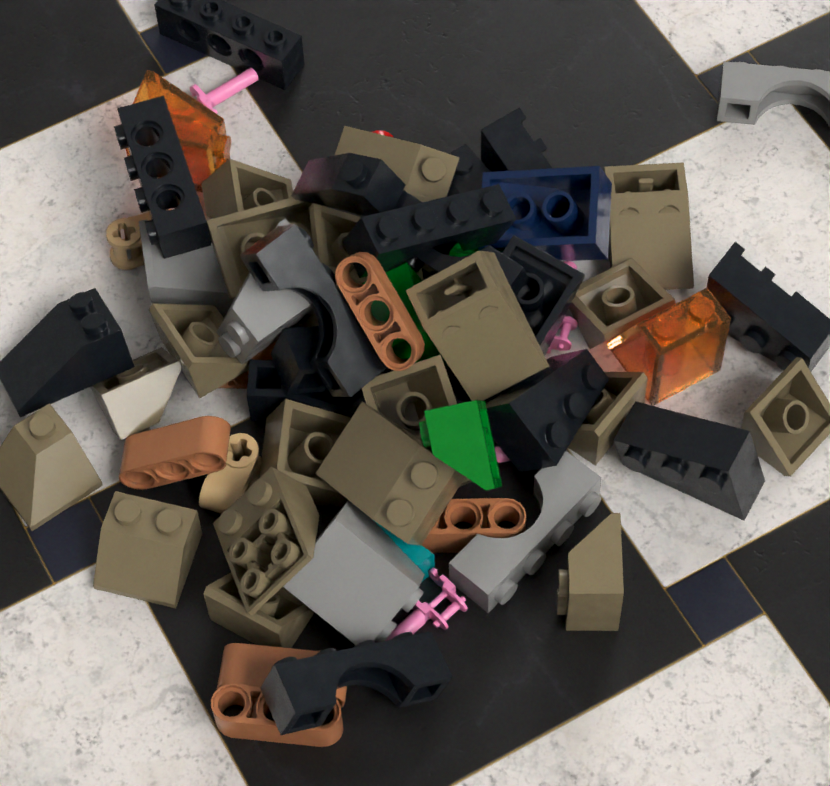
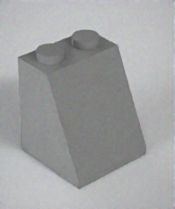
M285 218L277 226L289 225V222ZM249 272L217 330L220 336L218 338L219 343L227 355L231 358L236 357L243 365L278 340L283 329L297 326L314 314L315 311L305 298L291 290L262 291Z
M148 220L139 221L151 303L215 305L224 318L234 299L229 298L212 243L211 246L164 259L160 245H151L145 226V221Z
M348 500L316 539L313 559L283 587L357 645L367 640H374L377 643L383 642L389 637L397 626L392 621L394 616L401 608L408 613L424 592L419 586L425 574L369 516Z

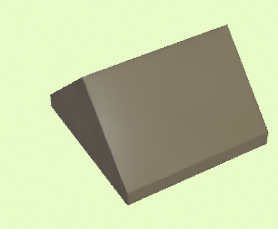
M631 258L581 283L569 310L574 319L577 320L578 327L589 349H592L665 312L676 304L675 299Z
M152 303L149 312L159 337L168 352L179 361L182 373L199 398L249 370L250 360L242 365L236 357L231 358L221 347L218 339L220 336L217 330L224 318L215 305Z
M796 357L744 412L741 429L750 431L757 456L784 476L790 477L830 434V403L804 360Z
M604 372L609 381L568 446L569 449L595 466L614 444L613 440L635 401L644 403L648 381L644 372Z
M232 572L206 586L204 591L210 620L256 645L292 648L315 613L282 587L251 616L246 612Z

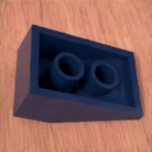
M600 166L483 172L482 188L499 184L517 219L497 243L490 244V246L502 253L512 236L515 235L558 260L608 259L612 182ZM487 246L479 247L477 249L481 251Z

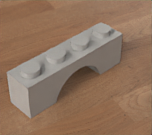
M723 62L717 121L755 125L758 119L769 109L780 105L793 104L814 110L825 119L830 128V71L748 64L745 62Z
M565 451L557 466L542 468L534 476L533 496L541 511L536 522L523 533L509 538H492L477 534L449 562V580L457 589L487 613L497 603L504 605L516 592L517 583L526 573L533 575L541 567L546 559L545 553L554 544L560 546L569 538L574 529L573 524L582 515L588 517L595 511L602 498L600 496L601 477Z

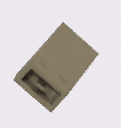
M684 162L604 167V173L612 182L608 249L610 269L632 258L665 290L694 288L689 197Z
M479 250L405 290L424 330L472 401H484L550 367L494 252Z
M272 466L213 523L246 612L251 616L313 559L319 522V513L307 486Z

